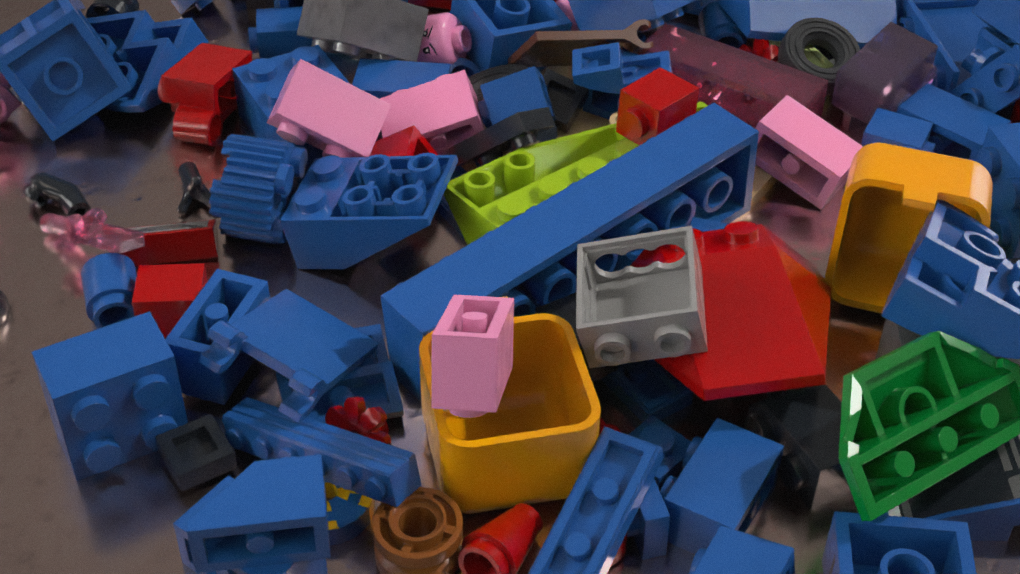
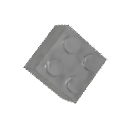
M304 0L297 35L313 39L311 46L319 45L325 52L350 55V59L357 61L360 58L417 62L429 9L401 0Z

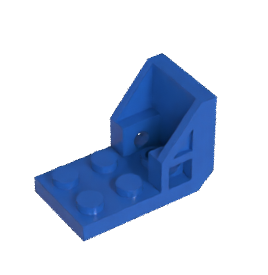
M53 0L0 35V72L52 142L133 89L99 35L83 15L82 11L86 7L81 0Z

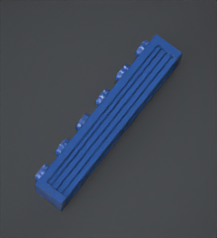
M249 397L241 401V404L233 407L232 411L226 412L222 417L226 431L225 437L234 449L266 460L287 456L298 457L321 454L324 481L367 496L373 500L398 507L422 485L416 456L413 452L308 417L298 423L278 411L279 407Z

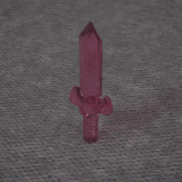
M93 208L83 216L74 214L65 217L46 213L40 220V227L44 232L60 236L53 244V248L58 253L70 252L76 248L75 245L80 244L118 254L145 246L143 232L104 223L108 217L100 208Z

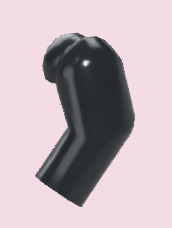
M41 172L31 176V182L23 188V196L30 203L35 202L36 207H44L50 198L58 202L68 220L72 223H83L91 216V206L77 185Z

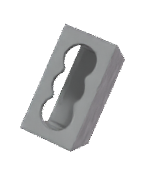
M692 226L577 244L576 331L589 368L617 366L624 363L708 352L702 265ZM666 244L677 245L685 251V255L673 263L656 261L646 267L626 266L616 272L601 270L595 264L596 260L605 254L626 255L635 249L652 251Z

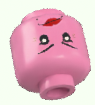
M444 12L428 15L417 62L454 64L457 59L466 58L467 52L470 51L472 46L469 29L462 25L461 21L451 13Z

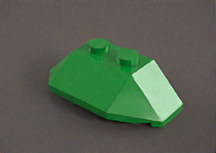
M941 331L929 332L843 376L838 459L862 521L876 519L1020 434L1019 364L1005 358L997 359L979 347Z

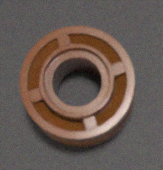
M419 487L398 507L383 502L379 504L373 516L372 528L375 561L381 574H455L458 571V556L462 550L463 518L459 506L450 496L433 488Z

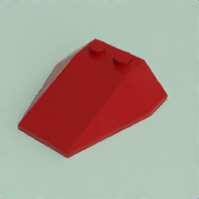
M738 221L727 224L724 229L702 232L698 229H693L702 265L708 352L654 360L704 401L825 385L831 288L816 266L762 224L756 225L752 222ZM672 244L659 246L652 251L644 249L630 266L646 267L656 261L673 263L680 260L685 255V251L681 247Z

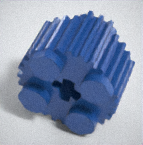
M231 134L227 136V140L223 141L221 154L230 155V157H227V165L224 167L221 180L213 179L212 187L210 188L211 198L209 199V204H211L209 214L221 218L219 225L220 234L273 244L286 243L287 239L280 219L299 187V178H303L308 162L306 148L296 147L294 143Z

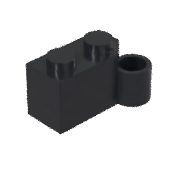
M826 384L766 392L768 398L749 405L744 429L784 445L779 475L785 486L791 491H796L810 510L851 494L838 459L842 402Z

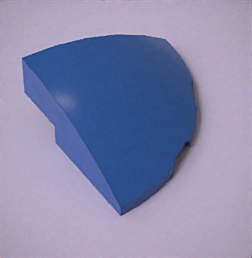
M142 10L86 18L133 88L103 108L111 111L144 112L161 104L162 101L158 96V84L161 75L199 44L209 43L192 17L154 22L148 12Z
M937 199L934 212L930 211L896 278L881 316L922 336L929 332L941 331L979 347L992 356L1020 359V260L1014 265L1006 258L1004 250L997 244L999 236L995 232L950 203Z

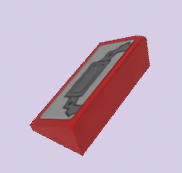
M216 219L113 229L107 240L109 253L125 255L134 262L135 266L218 258Z

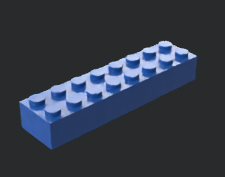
M712 103L380 295L389 361L393 363L396 379L421 402L419 345L423 337L436 328L453 295L507 296L508 298H514V317L535 314L536 307L577 292V244L690 226L692 217L731 223L750 211L759 131L716 103ZM635 249L626 255L605 254L599 257L595 264L598 268L607 272L620 271L626 266H630L644 249Z

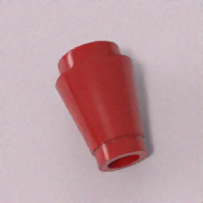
M518 503L468 534L462 542V550L458 556V564L462 573L517 574L538 534L543 529V521L539 513L530 505Z

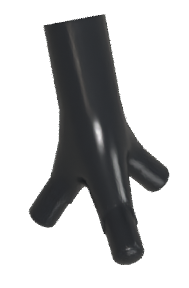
M193 162L181 164L178 173L184 186V192L177 212L182 215L186 214L188 208L195 200L210 208L209 199L211 198V193L205 186L196 164Z

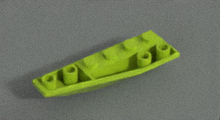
M697 102L696 112L708 105L703 102ZM617 123L525 146L450 180L443 195L468 245L481 238L487 232L500 227L524 213L530 207L538 205L567 188L570 184L581 180L639 145L617 133Z

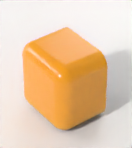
M871 143L858 150L850 165L824 278L831 288V298L842 305L882 313L896 278L930 211L934 212L937 199L950 203L990 229L993 183L988 170L973 160L887 143Z
M547 313L514 317L513 368L496 413L487 412L483 416L474 418L455 416L450 413L449 409L431 408L433 331L426 334L419 345L421 406L440 491L450 496L457 503L463 514H478L508 509L518 503L533 505L567 499L599 438L601 414L600 402L574 330L569 322L557 315Z

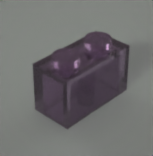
M890 22L837 71L832 105L869 124L877 107L897 113L899 105L927 83H932L937 72V67L933 64L938 45Z

